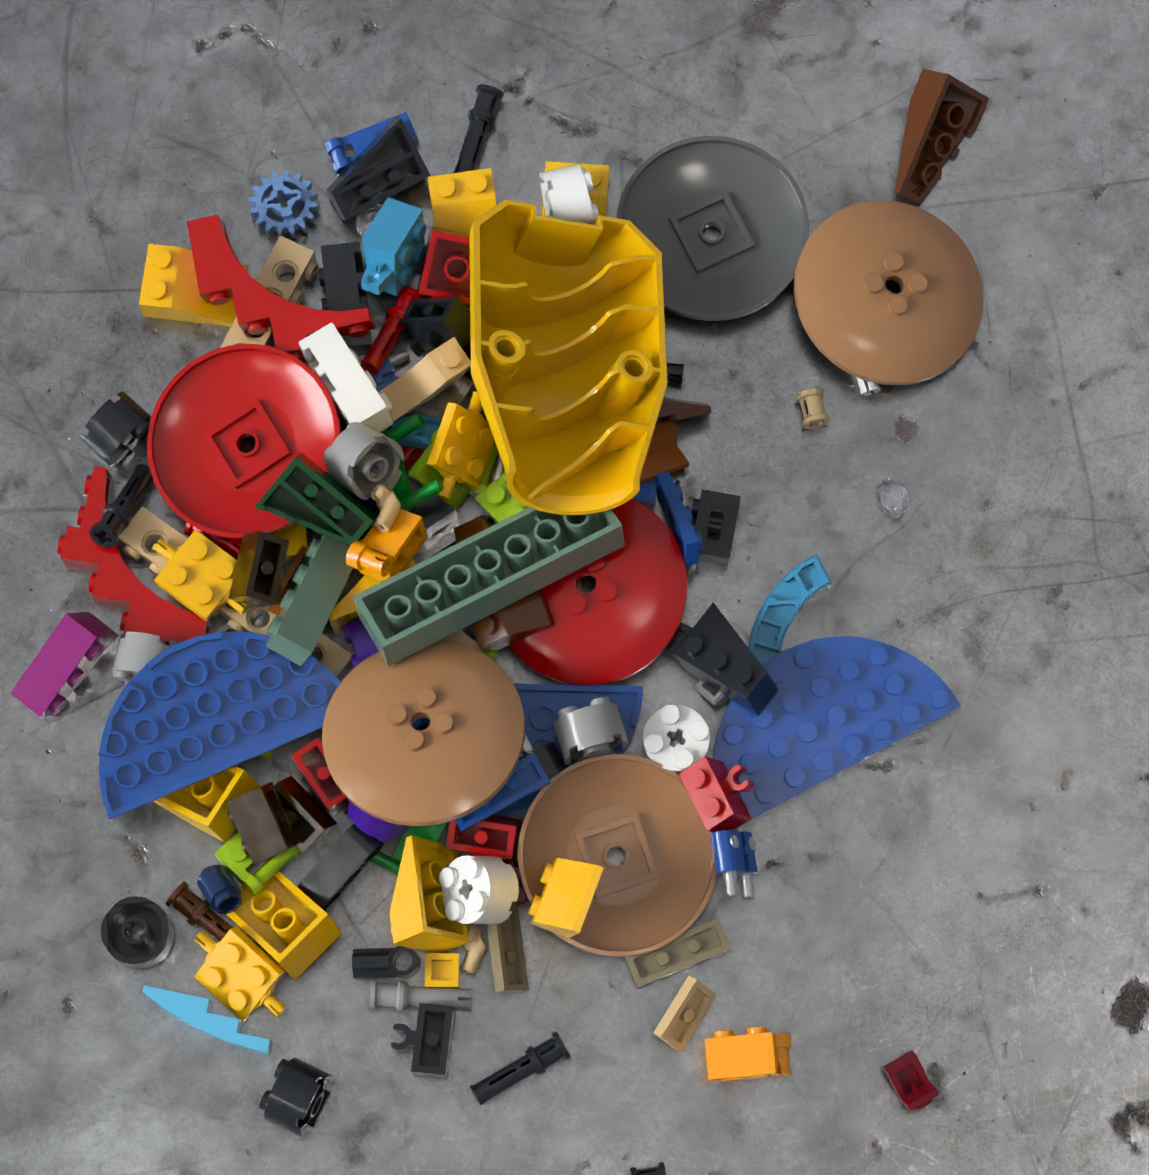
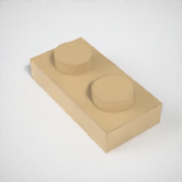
M688 975L653 1033L673 1049L682 1052L715 999L716 994L699 980Z

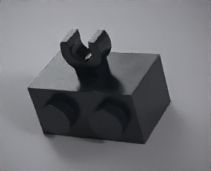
M458 296L413 299L399 321L400 326L412 338L413 342L410 349L417 357H420L423 351L428 354L453 337H455L461 347H465L471 341L470 310Z
M702 489L700 499L694 498L691 510L692 518H696L694 530H699L703 542V548L699 549V562L728 567L741 496Z
M419 1003L416 1031H411L405 1024H395L393 1026V1030L404 1032L406 1038L402 1043L391 1042V1048L403 1051L410 1046L414 1047L411 1067L413 1075L447 1079L455 1017L454 1007Z

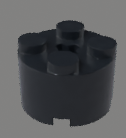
M124 391L117 393L120 397L118 401L114 403L109 399L91 417L85 426L89 433L87 436L81 434L80 440L109 466L118 463L123 467L134 456L135 452L132 449L141 440L143 443L147 441L151 415Z
M134 896L118 901L105 915L101 925V938L107 951L119 963L132 969H146L155 966L167 958L173 944L174 930L170 918L159 905L147 898ZM137 926H140L145 931L144 934L140 935L139 940L131 936V933L136 932Z
M296 1057L290 1061L282 1059L274 1074L277 1080L272 1090H267L262 1096L259 1109L264 1111L265 1120L303 1138L308 1134L304 1131V1128L307 1125L314 1127L324 1110L330 1092L325 1090L326 1082L328 1081L333 1084V1075Z

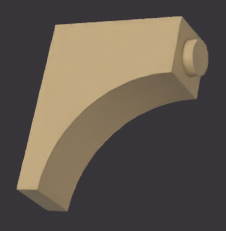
M455 337L429 352L414 367L379 391L378 394L383 392L393 407L389 411L393 423L457 383L471 367V361Z

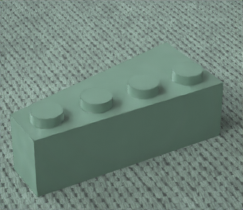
M325 535L320 540L316 538L312 540L305 552L306 557L293 576L292 581L294 583L292 588L288 589L279 605L282 607L280 615H276L267 629V633L271 634L266 644L267 648L299 666L312 654L353 569L346 564V554L350 545Z

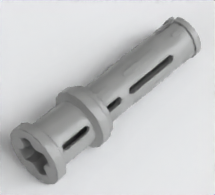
M371 979L369 1010H374L376 1006L395 1007L398 1011H403L407 1009V1006L419 1007V1003L471 1011L472 1001H461L457 998H472V989L412 987L401 980L398 984L377 983L376 979Z

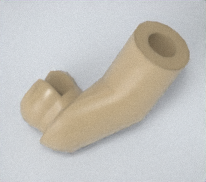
M379 484L371 492V497L376 501V505L380 510L374 526L379 531L387 533L400 512L401 503L392 489H387L385 485Z
M467 924L469 943L464 944L467 954L460 969L475 976L487 952V944L481 930L475 925Z

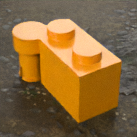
M400 509L399 514L387 533L376 529L373 522L372 528L364 539L353 542L346 554V564L359 570L361 574L381 582L404 571L428 537L422 517Z
M767 1027L748 1028L746 1035L734 1036L733 1030L713 1032L714 1038L705 1039L708 1080L712 1082L768 1077V1074H770V1077H781L780 1070L783 1076L792 1075L788 1048L792 1047L790 1033L775 1034L768 1032Z

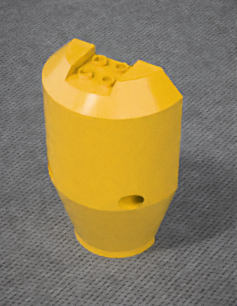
M503 200L473 221L470 229L471 376L506 471L508 490L522 504L546 513L586 515L616 508L631 500L640 491V475L667 387L662 252L630 220L599 215L594 225H590L580 221L572 222L555 219L550 216H537L535 204Z

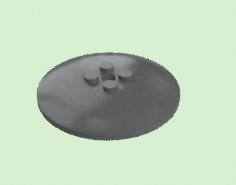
M692 137L675 142L657 151L640 165L632 175L622 193L617 211L618 219L630 220L662 252L664 308L678 315L697 320L721 321L735 319L756 312L770 304L794 280L798 258L809 238L807 207L800 188L792 175L776 158L753 144L731 137ZM714 226L720 230L721 235L715 240H709L703 235V230L706 227Z

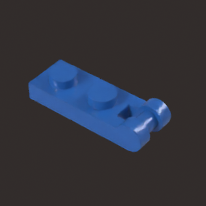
M407 112L395 116L402 118L414 144L418 145L419 139ZM394 117L342 138L336 137L327 141L324 146L327 153L332 155L335 161L333 163L335 172L341 174ZM352 148L355 155L346 156L344 151Z

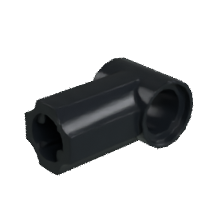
M408 947L353 949L352 970L354 979L398 977L409 979L417 975L421 968L419 955ZM402 954H410L413 960L411 967L406 971H399L396 967V960Z

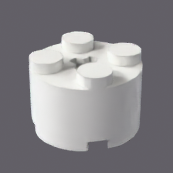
M577 164L540 173V178L545 181L540 183L546 216L572 222L580 221L590 225L595 223L599 213L596 204H592L588 192L593 191V183L590 173L586 172L584 167L581 168Z
M666 705L656 711L645 725L642 742L644 756L647 759L662 764V768L674 771L679 775V773L703 757H707L710 742L709 727L701 715L693 709L681 705ZM681 737L683 745L677 744L675 748L670 746V738Z
M461 856L440 872L439 881L442 885V893L445 896L443 898L445 914L449 920L462 924H499L507 920L511 915L512 911H509L512 902H517L519 885L514 869L510 864H505L502 858L495 856Z

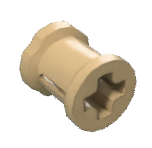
M821 388L808 389L796 394V401L800 403L804 417L801 422L804 429L822 427L831 421L830 416L825 413L822 400L824 391Z

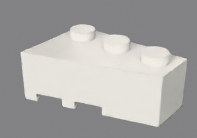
M332 322L298 342L308 367L318 375L328 388L338 414L347 426L352 422H359L381 432L393 425L389 413L393 407L389 399L383 392L378 394L375 389L377 385L371 374L367 370L363 371L357 355L351 348H348Z

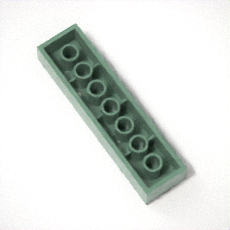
M528 507L353 596L358 616L389 667L625 546L622 524L612 509L586 515H559Z

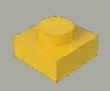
M425 953V987L459 989V953Z

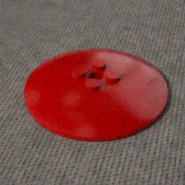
M238 344L215 349L193 360L177 373L166 386L156 403L147 435V455L152 478L167 505L184 521L203 532L228 539H242L244 534L258 531L274 534L294 523L270 512L254 508L255 505L292 460L301 452L328 473L323 455L325 450L332 446L335 439L341 433L338 411L328 388L318 375L293 355L277 348L258 344ZM247 436L254 437L256 441L254 449L248 453L241 452L240 443L242 439Z
M634 499L612 509L622 524L625 546L539 589L543 594L553 626L508 645L526 665L550 679L571 685L594 686L614 683L626 679L650 665L667 648L681 624L687 602L688 580L685 561L675 537L666 524L648 507ZM584 576H591L596 580V586L590 593H582L578 590V582Z

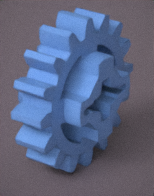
M285 169L283 176H278L275 170L272 171V179L270 180L264 176L260 177L262 187L253 185V193L256 196L249 197V204L253 207L250 209L251 217L257 218L255 221L256 227L260 229L266 226V235L270 236L276 231L278 238L279 236L284 237L286 232H289L292 239L296 238L295 230L297 229L304 233L307 232L305 223L315 222V217L311 212L319 211L318 203L314 202L318 199L316 190H311V181L307 180L302 183V174L299 172L294 178L290 177L289 169ZM286 201L288 206L282 208L280 202ZM302 211L301 214L297 218H295L298 212Z

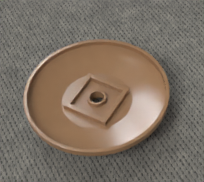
M885 200L867 201L837 211L824 220L811 234L800 253L795 269L794 296L796 308L802 325L811 341L837 367L857 378L872 383L909 385L931 379L943 373L966 352L980 326L983 313V287L978 267L969 249L961 238L942 220L923 209L906 203ZM888 280L896 281L900 285L901 292L898 294L889 292L885 282Z
M440 640L389 667L380 652L371 655L357 665L343 679L329 702L323 722L322 746L325 761L334 782L341 792L362 811L383 821L398 825H437L453 821L477 810L492 799L507 783L519 762L523 750L525 717L521 699L514 684L495 661L472 647L448 640ZM420 718H426L431 721L430 725L424 730H415L412 727L413 723Z
M627 754L600 755L582 760L550 780L551 784L540 790L526 812L519 833L517 863L522 888L530 905L535 895L541 897L545 884L540 882L546 864L553 865L556 858L604 867L580 933L570 938L554 933L576 948L610 957H626L651 952L665 946L683 934L700 916L710 899L717 877L710 836L713 832L706 830L681 777L674 771L662 768L663 765ZM611 847H619L624 851L625 861L622 865L615 866L608 861L607 853Z

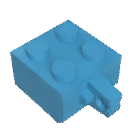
M389 197L386 199L362 237L365 272L361 280L363 290L370 291L376 295H380L383 291L397 296L403 286L409 285L414 268L417 263H422L424 260L427 246L424 241L426 224L423 221V209Z

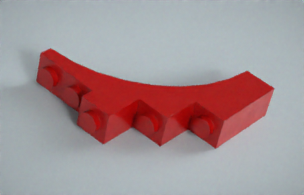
M218 214L187 221L200 296L207 304L211 303L212 305L226 304L230 301V298H233L238 325L244 333L249 332L251 335L262 334L272 327L275 348L285 351L305 362L298 342L331 322L341 337L347 335L350 338L362 337L368 333L367 331L375 329L374 319L368 308L347 311L317 310L294 304L271 293L253 279L240 264L231 247L226 226Z
M94 466L93 474L88 475L85 481L84 493L88 496L85 506H81L78 512L77 524L80 525V528L67 526L66 534L61 535L58 541L57 553L61 554L60 558L64 564L97 571V573L91 574L89 592L92 593L93 599L98 604L129 609L128 612H123L120 630L124 631L123 634H126V632H141L160 636V640L166 642V645L170 644V639L180 643L197 636L210 634L212 625L210 620L206 622L194 612L183 610L169 603L142 584L125 564L117 549V545L112 548H105L92 540L89 531L94 524L99 523L104 507L109 504L112 479L107 468Z

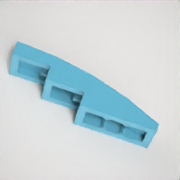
M143 985L142 992L175 1018L198 1031L235 1047L270 1056L273 1045L270 1039L242 1034L243 1022L237 1018L211 1013L213 1002L210 999Z

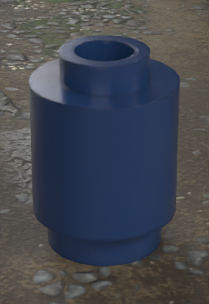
M211 865L201 872L197 885L213 910L218 911L220 914H229L241 905V890L224 865Z

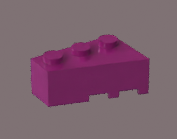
M90 612L66 613L10 694L40 717L57 715L65 707L67 697L83 681L86 674L119 635Z

